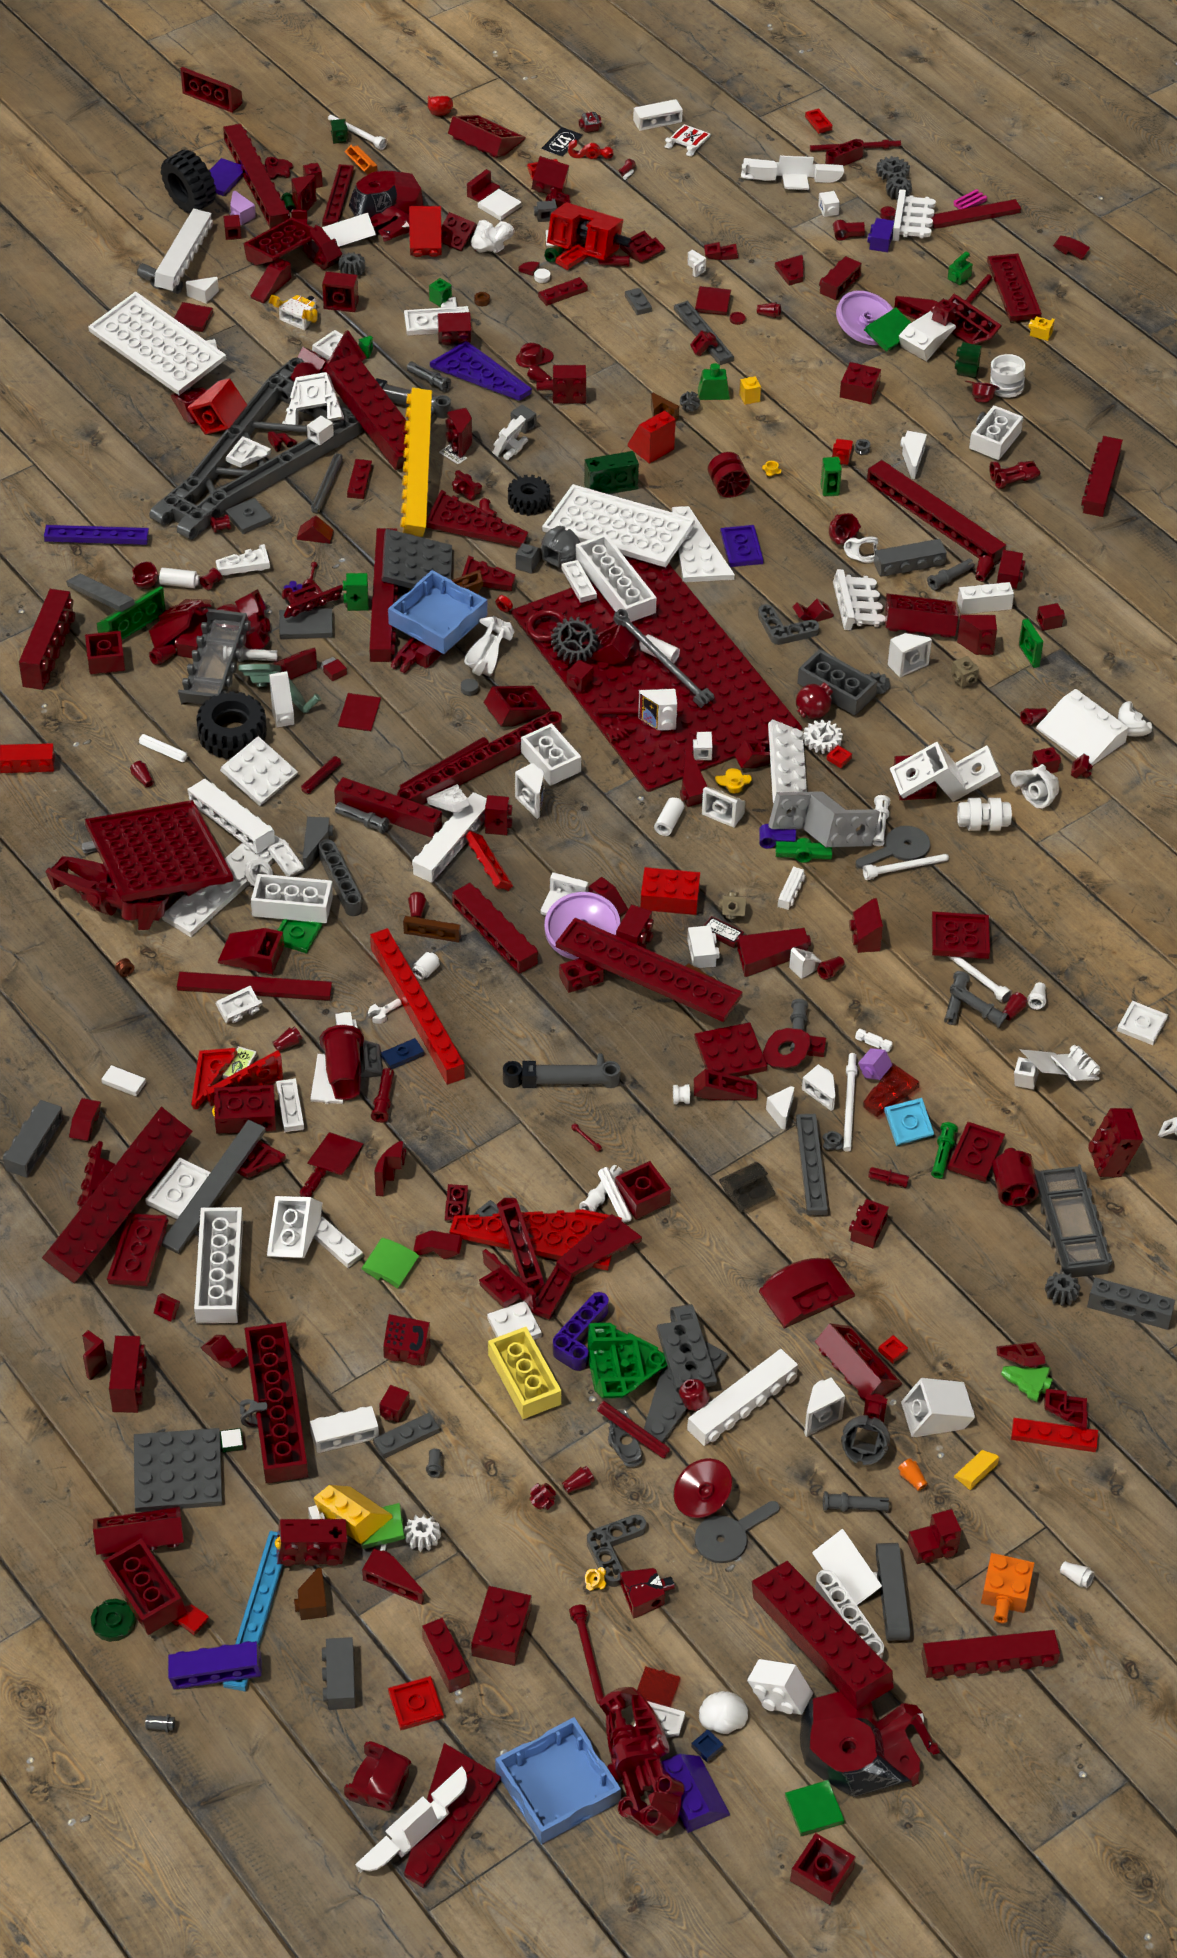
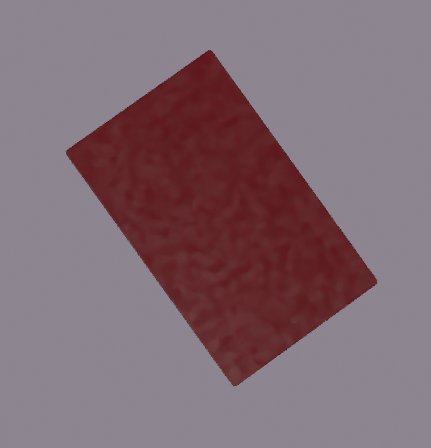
M646 561L631 565L657 597L656 613L631 623L645 636L649 634L680 649L679 657L674 665L701 691L707 688L715 696L713 700L702 708L693 701L696 695L658 658L641 651L640 641L635 638L634 645L628 653L629 657L624 662L620 661L613 665L587 657L585 663L593 666V680L582 692L567 685V671L576 663V660H573L571 664L569 662L570 659L563 661L564 656H557L558 652L553 651L554 646H551V641L541 642L533 639L528 634L526 625L528 619L534 613L545 609H553L563 613L568 622L571 616L573 620L579 617L581 622L586 619V624L592 623L591 629L596 628V635L616 625L613 620L615 610L591 580L590 582L597 593V599L580 603L571 587L511 610V615L647 792L682 779L686 749L690 748L694 755L693 739H697V732H711L712 760H695L700 771H704L736 758L734 753L745 740L769 741L768 723L772 719L802 731L800 723L669 563L666 567ZM546 616L538 619L534 623L533 628L539 634L548 635L553 633V629L561 621L556 617ZM585 639L584 642H582L583 649L588 646V639ZM639 690H676V730H657L639 719L638 714L597 715V707H639ZM620 723L630 729V732H627V736L624 735V739L619 738V741L613 739V742H610L609 737L606 735V730L610 729V724L615 726Z

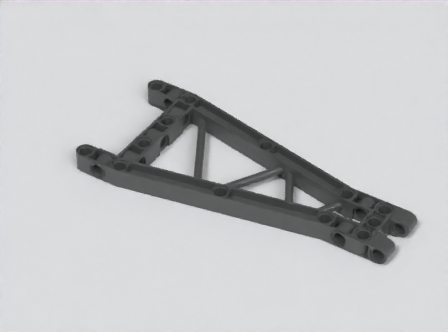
M292 358L266 380L249 401L246 408L231 427L224 432L191 475L154 505L150 510L149 516L162 525H166L174 520L179 523L177 533L193 540L211 525V517H214V519L219 518L225 513V510L242 503L360 435L365 429L350 410L340 406L344 419L331 421L333 423L334 436L323 444L318 445L307 438L265 463L263 459L257 460L258 467L253 470L224 468L228 464L226 456L242 436L251 440L250 435L256 428L307 432V426L261 422L278 400H282L290 405V396L294 386L291 374L297 364L304 362L301 358ZM327 406L299 410L302 413L315 417V419L319 416L327 419ZM219 474L241 476L218 490L213 485V481ZM207 489L209 490V496L197 506L193 504V502L195 503L201 498Z

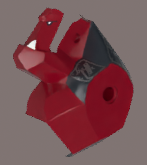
M375 171L356 183L349 207L355 217L368 213L373 227L390 221L394 216H398V219L378 230L383 237V242L400 235L410 233L409 206H423L421 187L413 174L397 171Z
M839 1691L812 1699L801 1715L800 1748L805 1765L823 1780H828L831 1785L854 1797L907 1781L912 1782V1787L919 1783L920 1758L905 1732L909 1724L915 1726L928 1752L933 1753V1755L941 1752L938 1744L933 1743L924 1725L923 1712L917 1705L902 1703L878 1721L871 1702L857 1710Z

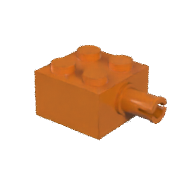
M991 1553L981 1604L996 1607L994 1621L1006 1623L1009 1610L1025 1612L1034 1562Z

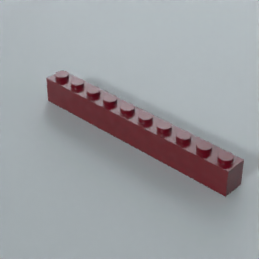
M241 124L224 126V141L235 162L241 165L242 171H245L243 178L269 228L271 229L289 219V210H286L284 201H281L280 193L276 191L274 182H271L270 174H267L265 165H262L261 157L257 155L256 148L252 146L251 138H248L246 129Z
M881 460L868 468L867 482L977 558L980 559L984 555L993 558L994 564L1001 560L1002 552L1006 550V544L885 461Z
M377 528L369 647L370 662H391V656L395 655V644L392 643L396 642V632H393L396 628L389 624L388 608L398 600V596L395 595L398 594V585L382 581L384 533L386 529L397 531V528Z

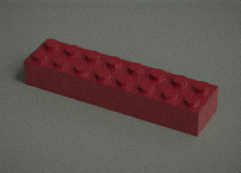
M356 354L328 363L326 373L330 376L334 390L395 470L403 468L404 461L406 462V458L403 455L404 449L407 448V445L404 444L405 434H407V431H405L407 420Z
M286 1322L244 1328L254 1401L257 1403H267L266 1411L256 1412L265 1483L307 1478V1460Z
M788 1560L751 1581L753 1599L857 1710L894 1688L892 1669Z

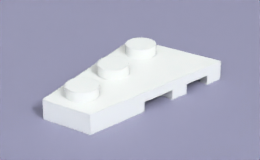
M263 544L257 550L252 551L248 549L245 550V554L239 556L233 554L216 560V567L222 575L227 576L234 573L269 569L270 563L265 544Z

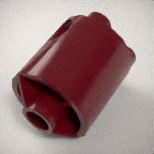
M1015 1148L1005 1149L1004 1153L992 1161L998 1198L1006 1206L1019 1207L1027 1205L1038 1196L1032 1156L1023 1151H1016Z

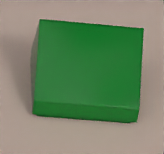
M372 336L358 339L359 347L367 357L366 359L370 358L373 351Z

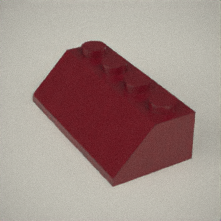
M180 68L183 94L231 113L243 104L241 90L190 69Z
M829 1323L815 1340V1343L820 1347L819 1351L832 1361L831 1364L836 1370L844 1374L846 1382L858 1390L857 1393L862 1399L866 1400L867 1394L885 1396L902 1385V1382L851 1326Z
M180 1507L93 1519L96 1555L101 1554L102 1557L112 1556L114 1552H119L141 1538L149 1550H155L158 1546L167 1545V1547L179 1546L180 1543H184Z

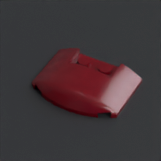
M809 1258L789 1264L770 1276L763 1287L759 1289L760 1295L784 1329L855 1297V1293L830 1258Z

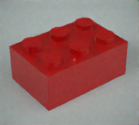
M644 867L640 907L656 912L696 915L700 872Z

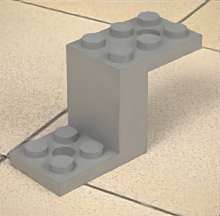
M776 792L768 826L771 829H804L825 847L872 846L880 812L876 809L845 810L824 792ZM792 807V811L787 814V811Z

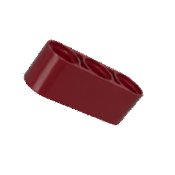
M853 139L827 150L825 164L845 166L860 160L863 157L864 141Z

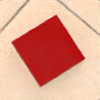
M431 1676L388 1688V1694L400 1731L444 1718Z

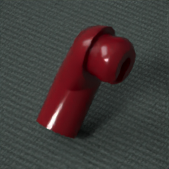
M627 159L625 165L618 170L619 173L624 176L631 169H634L636 166L635 161Z
M487 498L481 499L479 508L488 512L489 516L496 518L497 512L490 509L489 503L491 501Z

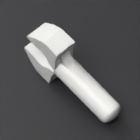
M396 999L384 1007H378L376 1004L372 1005L368 1011V1018L374 1016L372 1021L376 1024L387 1021L386 1014L401 1006V1000Z

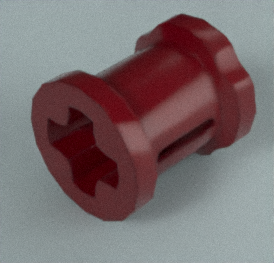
M228 514L220 518H210L214 533L217 530L231 529Z
M211 568L208 574L200 577L199 582L204 589L210 590L216 582L222 580V574L218 569Z

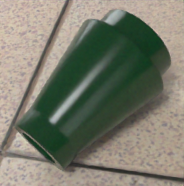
M556 245L547 248L544 254L545 259L551 263L556 262V258L561 255L564 248Z

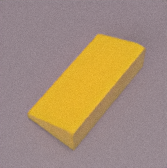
M981 1450L954 1475V1478L971 1490L998 1465L999 1456Z

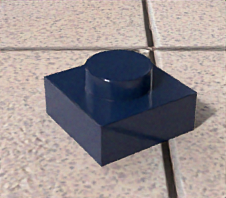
M708 1729L691 1743V1747L706 1762L719 1753L724 1746Z

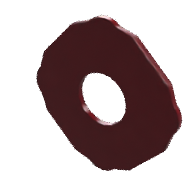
M785 1028L776 1030L768 1038L763 1050L766 1064L771 1067L785 1069L798 1066L805 1059L811 1045L810 1035L802 1029ZM793 1042L795 1048L791 1053L787 1055L779 1053V1047L783 1043Z

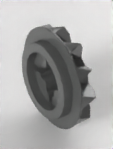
M879 671L877 674L873 672L866 674L879 681V683L877 682L876 694L885 693L889 689L890 680L886 678L885 674L880 675Z

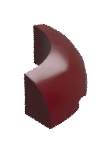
M257 589L235 601L239 612L247 613L248 620L251 622L250 631L246 633V643L243 645L248 649H261L268 644L270 639L268 636V632L271 630L270 620L265 617L264 611L267 609Z

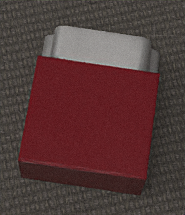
M334 657L323 661L320 666L331 681L347 675V668L339 659Z

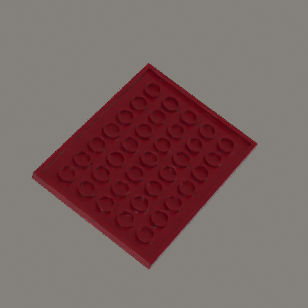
M193 800L85 819V826L122 902H131L136 899L169 895L174 892H185L190 889L206 888L212 885H223L233 882V874Z

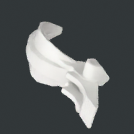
M495 616L479 620L481 624L488 628L485 635L470 648L465 656V664L473 669L472 673L478 676L481 674L489 677L492 676L496 667L499 644L502 637L510 641L514 634V629L510 622H505ZM494 631V632H496V633H498V634H497V636H496V635L492 634L491 632Z

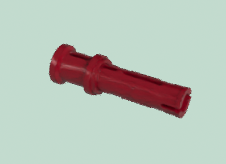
M390 1068L382 1070L378 1096L373 1101L374 1110L371 1112V1118L379 1123L386 1122L389 1117L387 1112L391 1106L389 1097L394 1076V1070Z

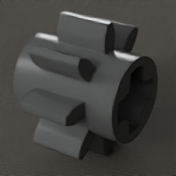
M687 391V393L682 394L680 397V405L683 406L682 410L693 412L698 409L700 399L697 397V393Z

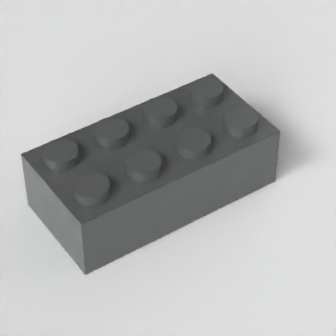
M821 649L812 655L798 670L797 684L804 687L808 684L821 685L823 682L826 683L833 691L830 695L832 703L853 715L861 711L876 696L877 680Z

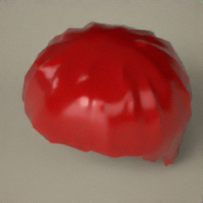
M428 96V109L435 116H445L451 112L453 100L448 96Z

